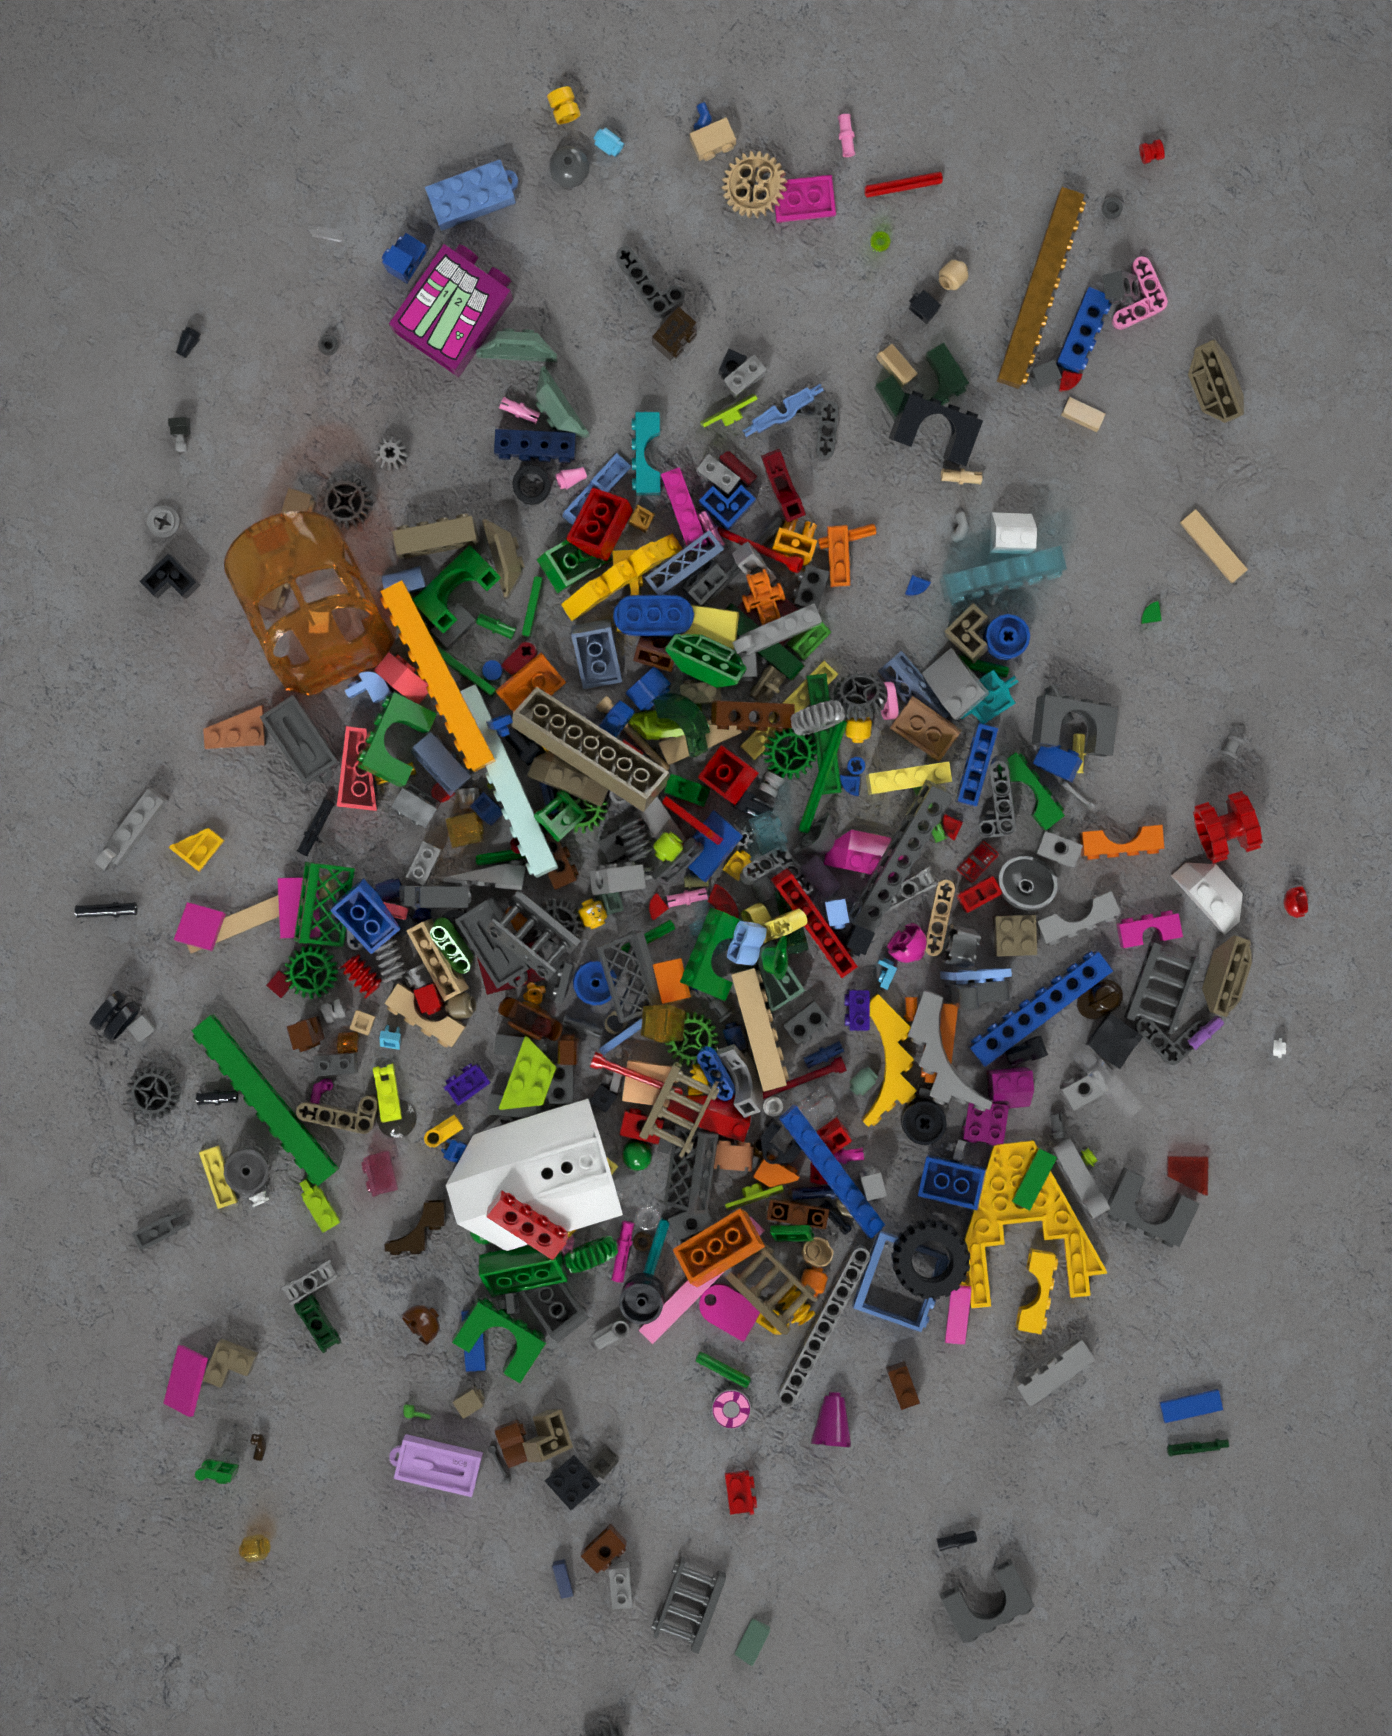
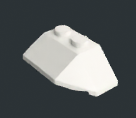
M1184 863L1171 875L1223 935L1227 934L1240 922L1243 893L1216 864Z

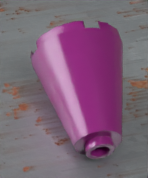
M829 1392V1396H824L811 1438V1444L851 1447L845 1398L841 1397V1393Z

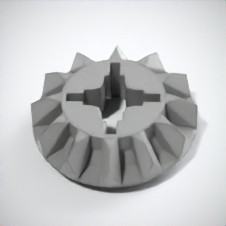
M158 506L148 515V528L157 537L167 538L174 535L179 529L180 519L178 514L169 506ZM167 516V521L171 525H164L161 528V523L156 519H164Z

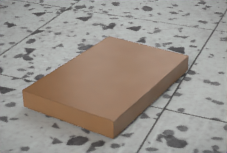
M913 696L890 727V729L938 762L962 731Z

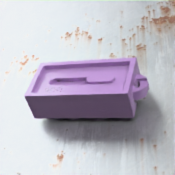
M405 1434L402 1445L396 1446L391 1450L390 1462L393 1466H396L394 1475L396 1480L472 1497L483 1452ZM397 1452L399 1453L398 1459H396Z

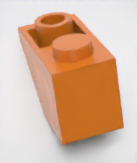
M770 1154L767 1158L774 1159L776 1156ZM762 1158L753 1173L755 1179L769 1187L798 1181L800 1178L799 1174H797L798 1170L789 1164L784 1166L781 1163L769 1164L764 1158Z

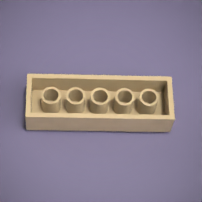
M754 967L732 972L731 976L763 1092L786 1086V1080H789L786 1067L781 1066L780 1061L784 1060L781 1048H776L775 1041L779 1040L776 1029L770 1026V1022L773 1021L770 1008H765L764 1003L768 1002L765 990H761L759 983H762L760 971H755Z

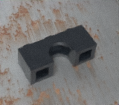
M852 924L843 945L847 947L846 951L858 957L860 954L866 955L875 933L857 924L855 926Z

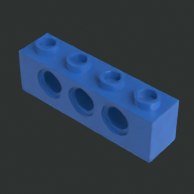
M1088 287L1057 359V366L1076 373L1081 369H1085L1089 360L1086 358L1088 350L1092 352L1096 340L1093 338L1096 332L1100 333L1104 324L1101 321L1103 314L1107 315L1112 305L1109 300L1105 299V293ZM1088 309L1096 310L1097 317H1091L1088 314ZM1080 328H1088L1090 334L1088 336L1083 335L1080 332ZM1079 346L1082 349V353H1074L1072 347Z
M980 723L976 724L955 802L973 807L978 805L998 728Z

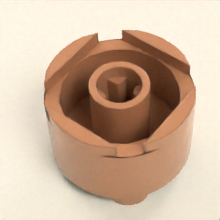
M718 1141L714 1169H717V1165H720V1169L745 1171V1167H747V1171H752L754 1147H751V1143L737 1142V1146H732L731 1141Z

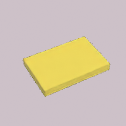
M690 604L694 612L693 623L689 630L682 635L702 634L735 650L732 642L736 641L739 612Z

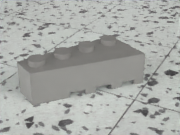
M1078 1336L1018 1374L1012 1380L1029 1407H1032L1064 1382L1072 1379L1075 1374L1089 1368L1095 1359L1083 1340Z

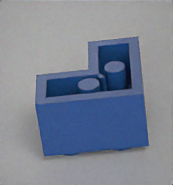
M405 233L403 237H399L395 246L392 245L390 249H386L382 256V263L387 272L408 284L428 252V248L419 240Z
M741 485L727 500L712 486L699 500V504L729 531L755 503L756 498Z

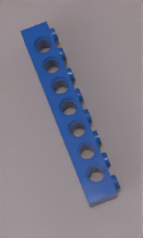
M1092 951L1088 952L1082 957L1083 961L1078 965L1074 963L1066 969L1067 973L1062 977L1060 975L1054 977L1050 981L1051 985L1046 989L1044 987L1038 989L1034 993L1035 997L1030 1001L1028 998L1018 1005L1019 1009L1015 1012L1011 1010L1002 1017L1003 1021L999 1024L995 1022L986 1029L987 1033L983 1036L979 1034L970 1041L971 1045L968 1047L982 1066L986 1067L1113 972L1098 951L1094 953ZM1086 966H1090L1092 969V973L1088 977L1083 975V969ZM1070 978H1074L1076 981V985L1072 989H1069L1066 984ZM1054 990L1060 992V997L1056 1001H1053L1050 997L1051 992ZM1037 1002L1044 1004V1009L1040 1013H1037L1034 1009ZM1021 1014L1028 1016V1021L1024 1025H1021L1018 1021ZM1005 1026H1011L1012 1033L1010 1036L1005 1037L1002 1034ZM989 1038H995L996 1045L994 1048H987L986 1042Z

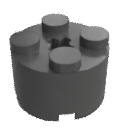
M950 924L949 927L952 929L951 931H946L942 953H945V958L941 957L942 962L965 968L969 967V965L974 966L976 961V954L974 953L976 946L980 944L981 935L977 934L974 928Z

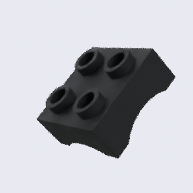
M1108 1012L1085 1045L1115 1067L1121 1069L1143 1036Z

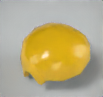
M699 1064L692 1065L693 1069L690 1070V1073L694 1075L691 1078L708 1086L709 1081ZM688 1085V1095L703 1093Z

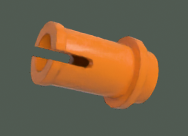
M905 997L906 1015H904V1018H906V1022L914 1020L918 1009V997Z

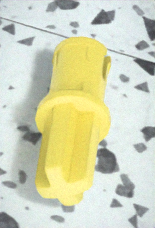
M1076 733L1073 735L1072 750L1079 753L1078 757L1083 761L1077 773H1084V756H1086V753H1084L1085 734Z

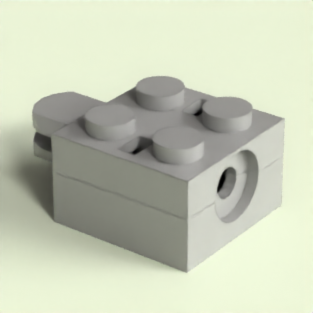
M635 861L596 866L597 870L589 871L593 895L646 888L645 880L655 879L653 875L644 876V872L654 871L653 867L643 868V864L635 865Z

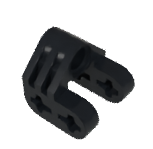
M772 1118L766 1124L760 1134L763 1158L769 1164L793 1162L802 1151L795 1139L786 1147L784 1154L775 1144L769 1143L782 1127V1124L775 1118ZM775 1149L777 1151L776 1158L768 1159L766 1156L767 1151Z

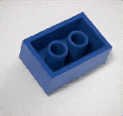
M928 1155L925 1160L918 1196L977 1210L987 1169Z

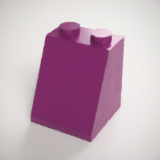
M1016 1067L986 1070L989 1099L993 1100V1103L1006 1104L1008 1108L1030 1107L1034 1094L1033 1071L1031 1069Z

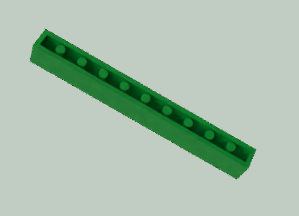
M214 1014L207 1017L191 1030L194 1033V1040L199 1045L203 1044L207 1049L205 1051L207 1056L211 1060H216L219 1064L218 1069L224 1076H229L232 1080L230 1083L236 1091L240 1090L246 1104L255 1108L257 1111L256 1116L260 1121H265L270 1127L268 1128L269 1132L275 1138L278 1137L281 1140L282 1148L295 1157V1164L308 1173L306 1177L312 1184L316 1183L319 1186L339 1169Z

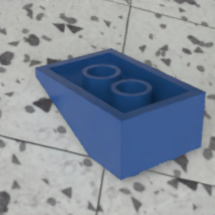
M364 878L337 900L330 909L370 954L401 929L378 893Z

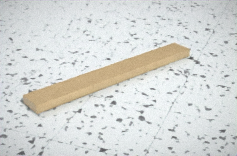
M329 873L325 876L320 877V879L323 882L325 879L331 876V874ZM334 879L325 884L330 892L337 888ZM323 887L319 889V899L325 898L328 895ZM278 895L225 917L216 943L279 917ZM187 945L191 954L202 949Z

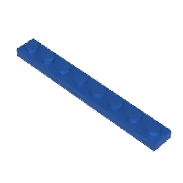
M792 1105L779 1117L780 1121L867 1237L873 1238L885 1226L884 1222L799 1108Z

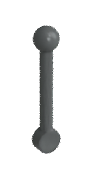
M490 1445L488 1451L493 1454L504 1476V1482L509 1484L511 1477L507 1475L496 1453V1446Z

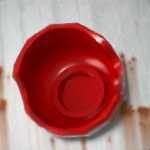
M1302 886L1291 888L1284 895V909L1290 916L1299 918L1305 916L1304 913L1308 912L1307 895Z

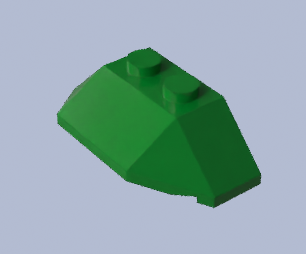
M675 634L665 649L682 672L716 688L738 684L747 670L736 650L702 634L682 636Z

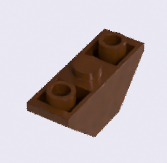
M770 1199L766 1220L796 1225H810V1227L826 1229L829 1209L805 1202Z

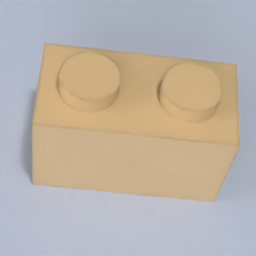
M727 117L690 133V141L699 161L703 159L705 161L711 160L716 156L715 154L721 151L723 153L729 152L736 145V138Z

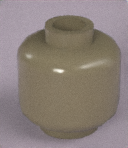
M466 992L450 998L445 1004L446 1013L450 1014L454 1020L470 1018L476 1011L475 998Z

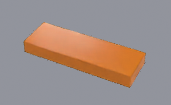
M848 525L827 526L830 587L850 586Z

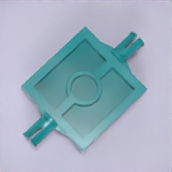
M993 670L979 679L990 694L961 719L963 720V718L972 713L981 724H985L1016 704L1009 689L1019 683L1018 679L1010 683L1016 679V676L1014 675L1004 682L996 671Z

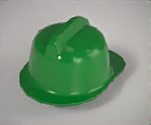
M786 936L781 937L777 946L766 947L761 953L764 970L773 974L777 980H781L785 976L788 967Z

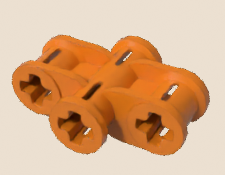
M765 568L762 569V572L753 575L747 574V582L752 593L748 596L742 595L747 613L751 609L756 608L762 626L781 618L775 602L780 599L782 601L786 600L781 584L777 583V586L771 587Z

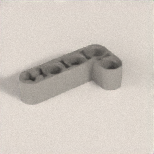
M1069 1138L1052 1147L1055 1156L1088 1215L1093 1219L1110 1210L1105 1197L1098 1190L1071 1139Z

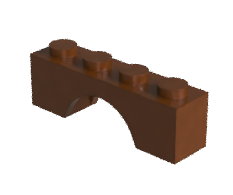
M319 1016L286 1026L293 1050L299 1049V1052L310 1050L321 1045L320 1041L325 1039Z

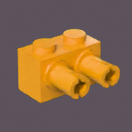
M798 518L792 520V522L785 520L783 528L779 527L771 549L788 557L798 556L803 558V565H809L817 540L813 539L817 525L812 523L810 527L811 522L806 521L802 534L794 532Z

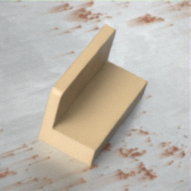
M893 344L877 354V360L901 388L918 375Z

